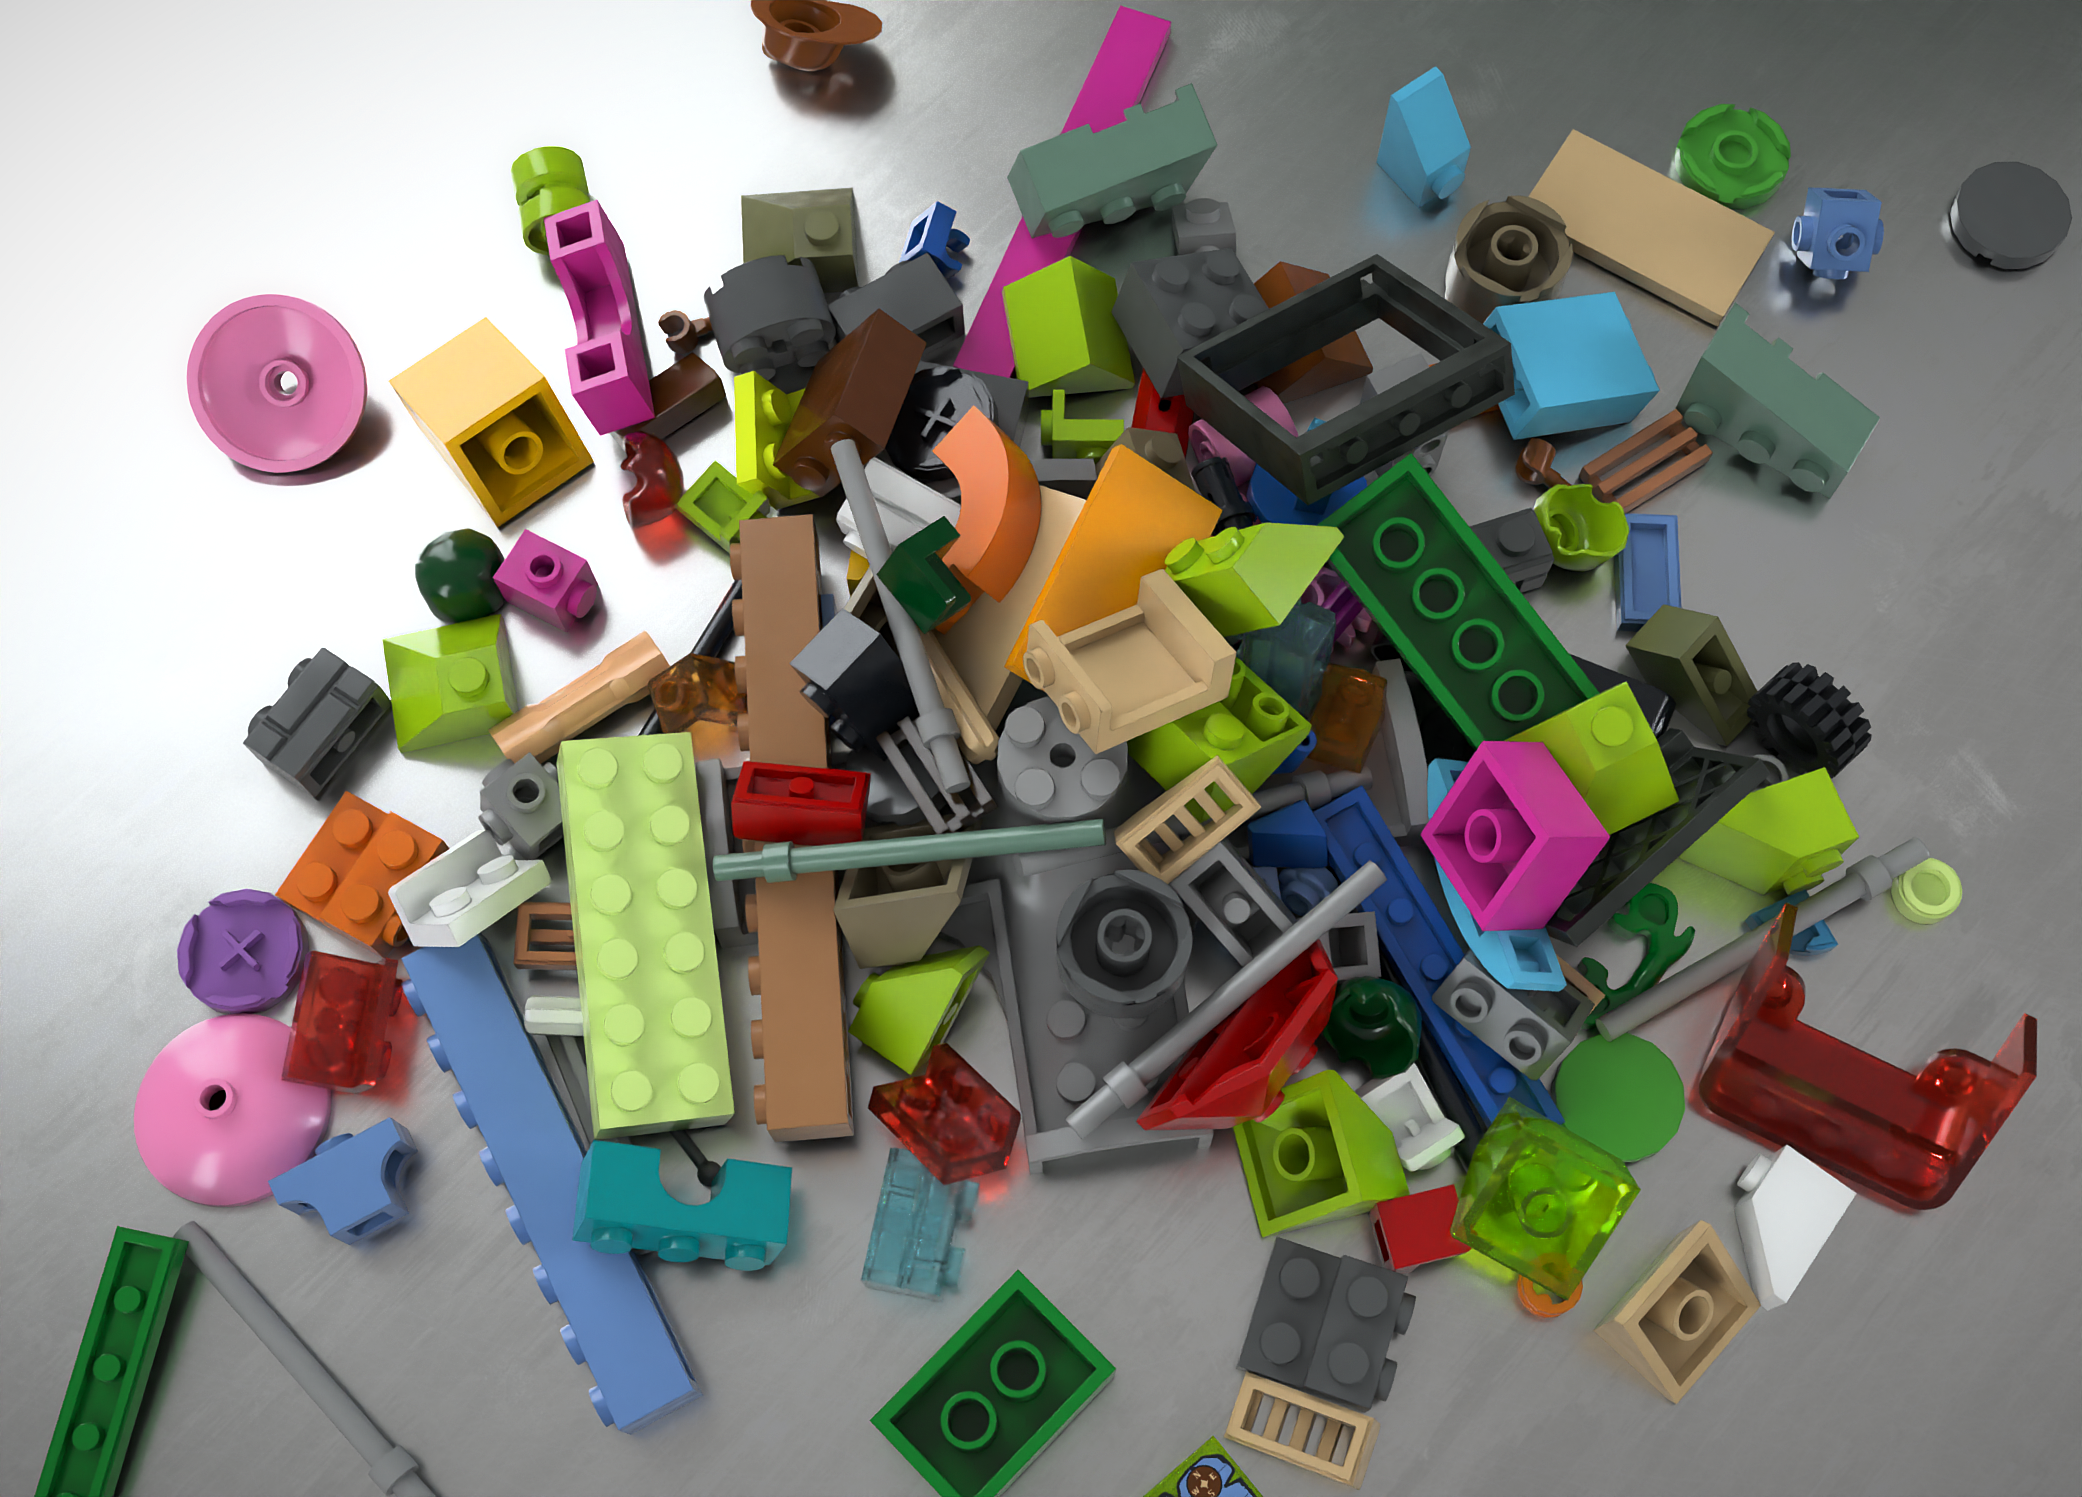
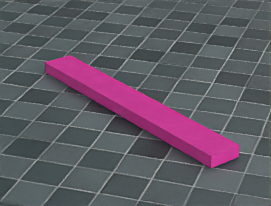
M1120 5L1061 134L1089 124L1092 132L1096 133L1126 121L1123 110L1139 104L1171 34V21ZM1023 216L1021 217L953 367L1012 379L1015 378L1016 369L1002 296L1003 287L1069 257L1082 228L1071 235L1060 238L1053 237L1052 233L1031 238Z

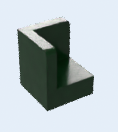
M945 516L901 542L876 574L924 634L964 609L971 601L970 594L942 561L943 557L961 536Z

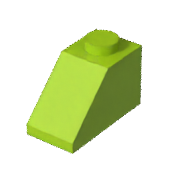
M980 945L924 955L920 961L892 966L881 976L873 972L860 986L853 999V1005L858 1007L859 1010L848 1032L912 1075L939 1051L990 952Z

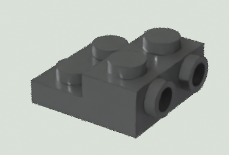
M1276 1237L1236 1369L1247 1371L1279 1384L1366 1413L1371 1409L1374 1398L1386 1402L1392 1388L1397 1362L1386 1358L1393 1332L1405 1335L1413 1314L1416 1296L1404 1292L1409 1276L1347 1255L1339 1258Z

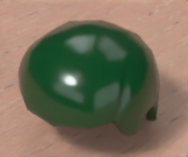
M469 527L448 530L426 542L417 554V561L414 563V576L419 592L430 611L439 619L460 623L488 617L501 608L505 601L493 579L505 558L491 537Z
M1354 977L1336 986L1329 1022L1322 1030V1034L1330 1045L1337 1050L1340 1062L1346 1063L1352 1059L1362 1061L1369 1067L1371 1076L1374 1079H1384L1406 1073L1418 1059L1422 1024L1421 1011L1413 996L1403 987L1377 977Z

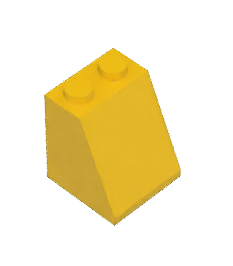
M487 317L470 326L388 381L415 424L497 528L595 462L546 377Z

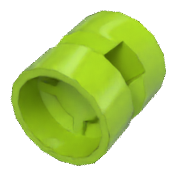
M562 146L533 148L521 154L513 161L510 169L514 196L519 206L517 212L524 244L531 251L542 255H549L544 218L591 202L587 196L589 189L581 156L574 150Z

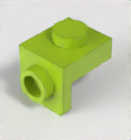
M1053 389V410H1041V445H1052L1053 459H1094V464H1096L1124 432V419H1065V390Z
M716 460L676 502L677 510L729 554L730 544L740 543L739 520L767 518L766 516L770 512L769 498L759 490L753 495L737 485V478Z

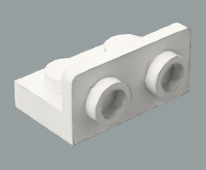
M478 830L392 886L388 894L413 946L460 947L553 881L543 860H514L512 855L502 856L491 831Z

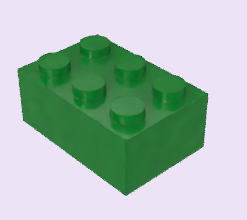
M1018 1269L869 1421L941 1497H1000L1114 1378L1116 1368Z

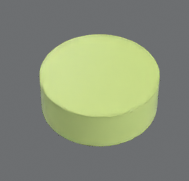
M1928 858L1894 878L1891 896L1898 911L1907 919L1919 924H1934L1945 919L1959 906L1962 899V885L1958 875L1949 865L1940 860Z

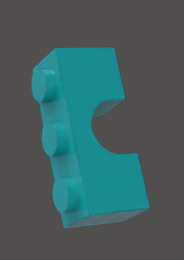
M593 1140L580 1167L572 1241L590 1243V1247L593 1250L607 1254H622L629 1252L632 1248L658 1251L660 1258L671 1262H691L699 1257L725 1260L727 1267L742 1271L758 1270L765 1265L770 1266L787 1245L792 1167L727 1158L712 1180L710 1202L701 1205H687L673 1199L661 1184L659 1177L661 1149Z

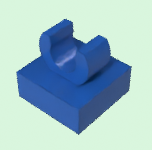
M936 201L911 223L899 262L912 261L928 253L944 278H951L958 273L963 264L952 259L947 254L946 247L959 253L969 245L970 238L958 229H951L957 211Z

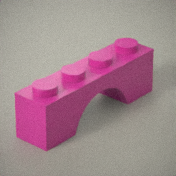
M598 199L545 217L544 224L550 261L567 297L577 335V345L564 349L571 395L600 436L655 418L624 242Z

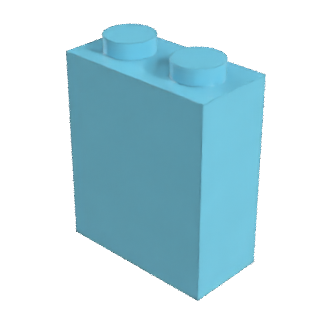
M1615 292L1498 306L1483 323V325L1511 343L1515 395L1498 403L1513 440L1629 423L1635 419L1660 391L1655 381L1654 373L1644 357L1633 333L1631 323L1626 317Z

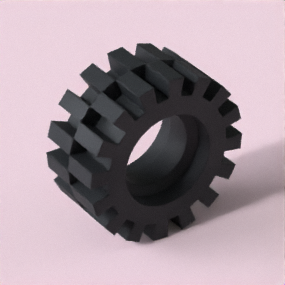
M1797 662L1783 667L1749 699L1747 704L1750 707L1747 709V715L1755 720L1751 724L1754 732L1765 736L1761 743L1767 750L1773 747L1779 753L1775 758L1780 760L1783 765L1787 761L1791 762L1792 771L1799 775L1825 767L1832 779L1868 746L1867 744L1871 741L1872 734L1867 731L1871 728L1869 719L1859 717L1864 712V709L1859 702L1851 703L1847 699L1851 692L1844 685L1837 689L1832 685L1834 677L1826 672L1819 677L1816 667L1807 664L1802 668L1801 664Z

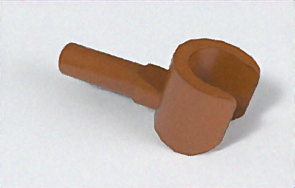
M679 310L666 312L658 321L659 327L665 334H673L678 330H682L678 335L671 336L665 340L670 349L678 354H687L693 351L698 345L699 336L713 331L709 317H701L690 321L688 316Z
M1539 438L1530 439L1527 446L1522 449L1516 462L1515 470L1517 477L1528 484L1538 485L1544 483L1549 488L1556 484L1571 485L1560 476V473L1550 468L1556 455L1555 448L1550 443Z

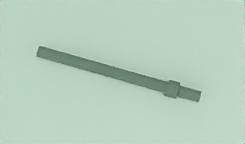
M1104 819L797 848H795L793 842L764 844L762 851L715 855L713 858V872L716 881L765 877L768 883L795 881L797 874L1102 846L1106 845V829Z

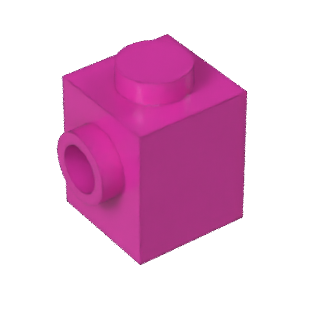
M527 529L523 531L493 576L506 602L566 633L577 617L582 618L589 612L597 595L598 582L587 559Z

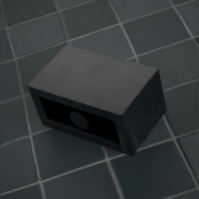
M843 608L789 663L806 683L800 690L801 695L823 716L828 718L832 715L836 719L829 728L855 753H858L864 746L885 762L888 756L876 737L885 731L891 735L899 730L900 727L897 723L907 716L911 721L920 716L902 661L879 632Z

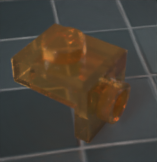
M689 653L648 682V689L665 734L681 733L699 720L737 727L738 714L748 713L747 693L739 694L737 691L735 662Z
M1328 663L1323 673L1322 696L1309 722L1312 725L1310 730L1316 735L1317 744L1307 756L1308 759L1361 774L1384 720L1388 683L1384 677L1370 674L1362 669Z

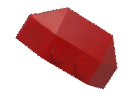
M1320 939L1316 940L1189 1049L1136 1120L1145 1131L1227 1129L1253 1119L1257 1123L1262 1122L1277 1110L1285 1098L1281 1088L1291 1075L1300 1072L1314 1058L1318 1051V1047L1314 1042L1329 1022L1338 977Z

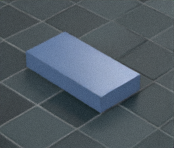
M1625 513L1630 530L1626 547L1614 556L1617 631L1638 632L1663 604L1682 608L1677 515Z

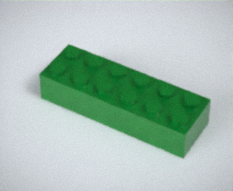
M1412 453L1317 525L1337 527L1344 535V538L1327 562L1475 752L1482 741H1504L1599 694L1596 687Z

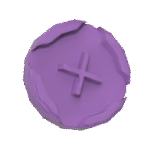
M246 888L222 893L208 902L210 906L203 909L199 916L194 914L184 926L177 948L179 975L186 987L191 990L193 996L216 1012L225 1014L264 1012L286 999L303 978L310 955L307 930L296 911L269 892Z

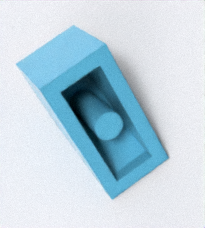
M1435 66L1390 95L1377 164L1418 208L1437 196L1440 199L1448 197L1459 188L1465 179L1464 171L1471 146L1444 75Z

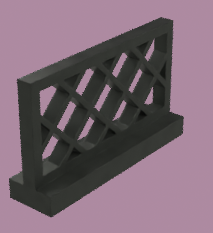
M1669 728L1657 741L1679 801L1610 835L1608 842L1545 925L1549 937L1578 947L1771 774L1762 760L1694 747L1683 730Z

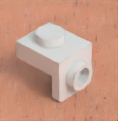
M1415 1063L1412 1064L1406 1073L1384 1079H1372L1355 1090L1356 1094L1392 1131L1402 1167L1409 1171L1425 1170L1440 1164L1450 1155V1148L1465 1138L1459 1124L1444 1117Z

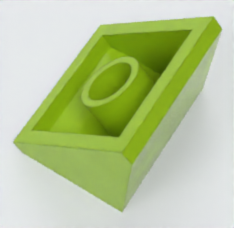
M1069 256L1003 287L1002 296L1018 380L1029 382V397L1053 395V389L1065 390V394L1131 389L1134 387L1135 380L1127 338L1111 312L1118 296L1114 277Z

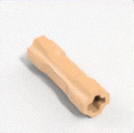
M643 631L607 654L601 664L538 704L525 706L488 731L507 759H511L516 763L530 752L541 764L559 753L561 741L573 739L624 705L638 702L674 678V674L669 663L650 635Z

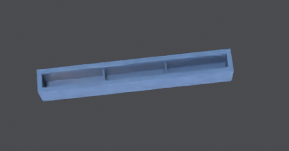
M480 932L460 947H423L401 958L410 979L401 983L406 998L416 1015L420 1017L427 1014L436 1034L427 1038L429 1048L441 1070L445 1073L452 1069L461 1087L460 1091L453 1094L456 1107L469 1129L477 1125L479 1126L488 1146L479 1151L483 1166L496 1187L505 1183L514 1202L513 1206L506 1209L508 1220L522 1245L531 1241L542 1264L533 1268L535 1279L550 1305L557 1301L561 1304L569 1322L567 1326L560 1329L563 1340L576 1364L580 1365L587 1361L597 1386L589 1389V1395L603 1424L608 1427L615 1423L619 1431L631 1435L703 1396L638 1256L631 1250L622 1254L601 1253L593 1250L590 1247V1243L572 1241L580 1167L587 1149L533 1035L525 1031V1018L488 940Z

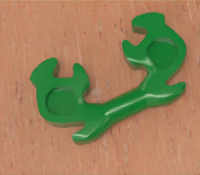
M1649 882L1625 904L1624 915L1615 913L1608 921V926L1611 930L1625 939H1632L1639 934L1645 935L1648 938V952L1626 984L1615 990L1610 989L1606 981L1608 970L1601 963L1589 957H1584L1579 962L1577 968L1582 976L1605 994L1604 998L1589 1014L1580 1029L1586 1030L1597 1027V1018L1657 985L1668 968L1682 958L1691 947L1695 936L1694 927H1687L1680 936L1676 937L1674 935L1678 918V902L1673 892L1668 888Z

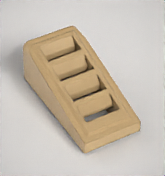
M1217 755L1115 829V842L1140 871L1151 874L1169 884L1262 807ZM1213 781L1235 804L1225 812L1204 790ZM1192 798L1213 819L1205 826H1202L1184 806ZM1173 814L1192 834L1183 841L1165 822ZM1152 831H1155L1170 847V850L1163 855L1146 839V836Z
M1246 1371L1224 1438L1360 1490L1381 1424L1375 1418ZM1265 1394L1275 1398L1263 1436L1252 1433V1429ZM1290 1405L1301 1408L1289 1446L1278 1443ZM1319 1415L1327 1418V1422L1316 1455L1313 1456L1305 1453L1316 1417ZM1345 1425L1353 1428L1354 1432L1343 1466H1339L1331 1462L1343 1426Z

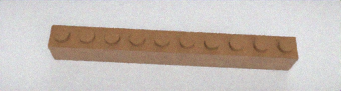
M813 514L739 520L740 543L730 544V565L733 580H742L743 599L732 600L735 635L744 636L745 656H735L737 691L739 694L747 693L748 713L738 714L737 716L741 752L750 751L751 762L832 769L829 717L826 718L801 695L800 690L806 683L789 664L823 629L820 549ZM742 839L743 853L762 851L764 844L777 842ZM794 844L795 848H797V847H808V846H809V845H798V844ZM838 870L797 874L795 881L768 883L765 877L755 878L756 894H746L745 912L748 932H758L759 956H750L748 958L750 992L752 996L761 995L762 1019L751 1021L753 1057L755 1060L764 1059L765 1084L754 1085L757 1125L767 1124V1131L774 1142L854 1136L842 929L833 911L839 894Z

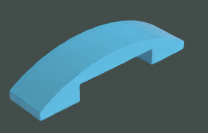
M1435 758L1428 765L1427 800L1429 820L1468 762ZM1435 858L1445 897L1463 937L1481 964L1497 981L1507 989L1559 992L1567 986L1546 927L1535 930L1482 931Z

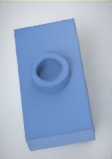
M389 1117L355 1136L351 1133H346L323 1142L315 1150L317 1156L269 1180L268 1183L278 1205L298 1215L309 1211H318L329 1235L351 1245L409 1214L400 1193L399 1177L407 1160L417 1153L418 1150L408 1129Z

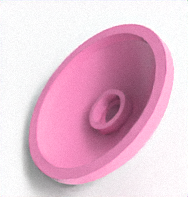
M260 294L230 303L213 315L203 326L193 343L187 363L186 385L189 403L202 431L228 457L253 469L274 473L294 472L325 462L350 441L365 411L368 390L367 375L357 344L347 329L332 314L322 307L299 297L283 294ZM286 372L292 373L297 379V388L292 394L287 393L281 385L282 376Z
M239 1013L217 1016L200 1022L182 1032L163 1048L148 1068L141 1082L134 1109V1133L140 1155L151 1174L164 1187L194 1203L212 1207H236L273 1195L268 1181L313 1158L316 1154V1148L321 1145L325 1137L331 1113V1087L328 1074L313 1046L294 1029L278 1020L257 1014ZM225 1090V1103L219 1109L211 1111L209 1108L211 1096L217 1091Z

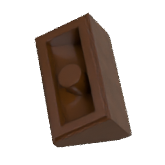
M691 352L649 380L655 418L622 428L610 434L632 460L725 398L726 392L721 377L713 368L695 353Z

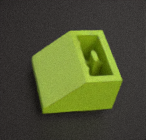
M1236 657L1228 698L1126 742L1128 754L1166 791L1218 755L1249 792L1253 794L1308 736L1312 725ZM1215 781L1204 789L1224 812L1235 805ZM1194 798L1184 805L1200 823L1211 818Z

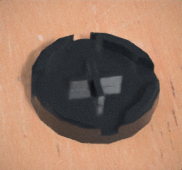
M949 366L923 369L915 373L885 446L893 464L914 478L929 481L955 478L956 476L932 450L973 405L999 427L998 408L985 383L975 375L971 377L968 374L961 373L959 368Z

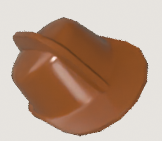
M751 0L750 9L754 16L762 22L763 54L770 59L799 70L816 71L825 69L837 60L844 45L861 44L873 40L882 32V21L876 14L865 8L827 0Z

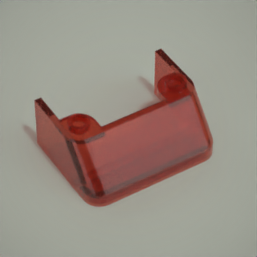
M1786 902L1742 975L1706 1059L1699 1083V1095L1702 1102L1714 1114L1782 1147L1788 1145L1807 1159L1904 1206L1918 1210H1930L1946 1204L2037 1077V1018L2024 1013L1992 1061L1967 1050L1945 1049L1931 1055L1915 1076L1797 1020L1805 1004L1806 986L1801 976L1786 965L1789 959L1798 911L1797 907Z

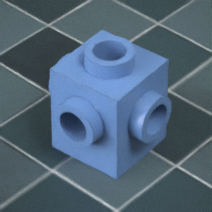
M1808 187L1804 215L1796 217L1792 230V248L1794 251H1797V257L1810 269H1813V275L1821 278L1846 279L1848 278L1849 271L1869 272L1872 255L1879 253L1883 242L1884 226L1882 220L1879 219L1882 202L1867 190Z

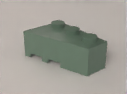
M1193 84L1175 89L1177 98L1173 103L1144 113L1141 103L1124 109L1123 114L1126 121L1093 133L1090 125L1086 124L1020 150L1007 178L1031 238L1050 233L1055 238L1065 237L1080 230L1084 224L1103 220L1105 224H1114L1127 219L1140 209L1154 206L1155 210L1162 211L1180 204L1186 198L1187 191L1218 146Z

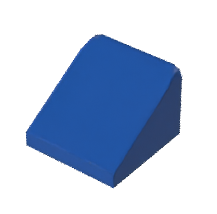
M1299 800L1247 825L1249 860L1253 866L1312 869L1327 866V834L1305 800Z

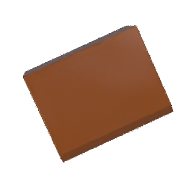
M1280 261L1258 279L1254 285L1270 309L1327 280L1330 276L1327 273ZM1353 331L1253 383L1255 389L1262 386L1270 388L1282 403L1286 404L1367 376L1373 372V366L1356 331Z

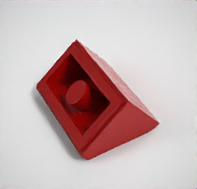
M744 761L731 801L733 835L738 839L777 843L793 842V844L809 846L861 842L864 836L871 773Z

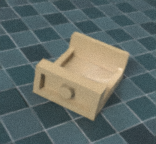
M1162 568L1141 577L1137 605L1058 637L1043 620L1030 624L1027 652L1023 655V665L1033 686L1037 689H1044L1059 708L1060 716L1068 730L1074 734L1079 733L1092 751L1098 754L1228 698L1237 652Z

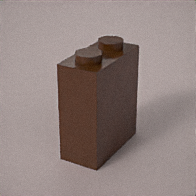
M880 308L877 309L817 361L773 462V466L790 476L802 488L810 490L822 498L841 483L831 452L833 444L845 439L854 440L862 465L883 451L927 342Z

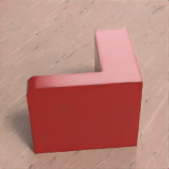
M1454 1184L1378 1202L1368 1213L1383 1267L1400 1274L1410 1273L1421 1264L1466 1254L1472 1248Z

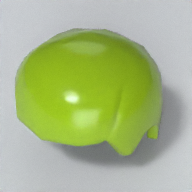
M1556 484L1538 497L1535 502L1533 511L1553 552V564L1569 571L1585 572L1592 570L1614 557L1626 547L1630 530L1624 509L1618 502L1602 503L1596 500L1592 495L1593 486L1591 484L1570 486Z

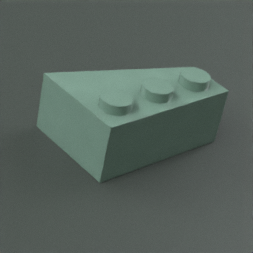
M1735 302L1701 356L1675 409L1684 417L1683 420L1689 427L1691 426L1696 432L1712 435L1736 448L1746 459L1755 463H1764L1790 477L1798 487L1806 491L1818 492L1830 499L1851 469L1880 417L1825 373L1818 374L1814 379L1788 358L1793 348L1780 337L1770 344L1745 324L1750 314Z

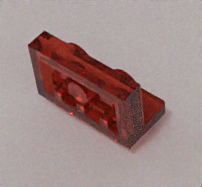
M314 950L305 955L281 1081L359 1094L374 1087L377 1079L382 1080L385 1077L392 1053L391 1042L384 1041L388 1016L393 1017L396 1014L403 993L401 985L403 981L396 978L398 960L383 958L376 963Z
M948 1043L933 1046L925 1075L873 1086L868 1104V1109L943 1185L1006 1169L1021 1122L1020 1112Z

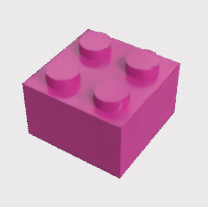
M1482 741L1420 834L1482 931L1543 929L1610 839V835L1544 743L1515 741Z

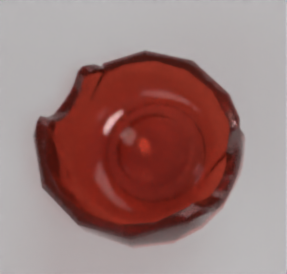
M644 431L630 433L623 438L627 457L620 463V467L622 470L634 473L637 479L636 486L622 497L625 516L632 530L652 525L671 516L678 507L677 504L684 491L683 471L677 456L665 441L655 434Z

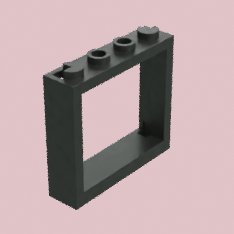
M1378 254L1177 356L1186 406L1308 506L1515 395L1511 343ZM1372 273L1373 283L1370 284L1360 278ZM1378 318L1440 361L1297 438L1238 392Z

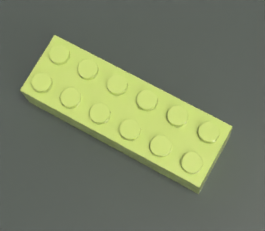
M691 732L561 741L556 764L580 1004L583 1015L582 1025L594 1140L725 1125L735 1114Z

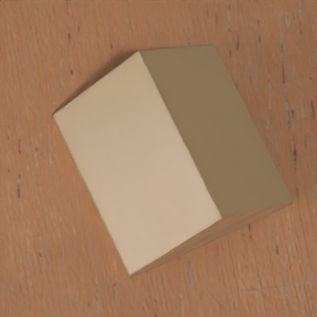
M1699 1220L1673 1238L1593 1331L1660 1393L1677 1404L1760 1308L1761 1304L1712 1225Z

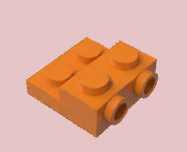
M345 791L275 893V896L285 904L386 960L394 947H400L409 938L389 897V889L450 848L441 838L392 811L388 814Z

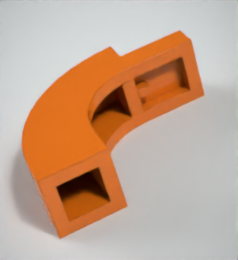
M974 405L932 450L956 476L961 490V509L955 529L961 536L943 557L942 561L971 596V601L964 609L935 627L943 635L967 613L969 608L984 592L998 603L1004 599L1028 562L1040 523L1041 495L1033 465L1022 449Z

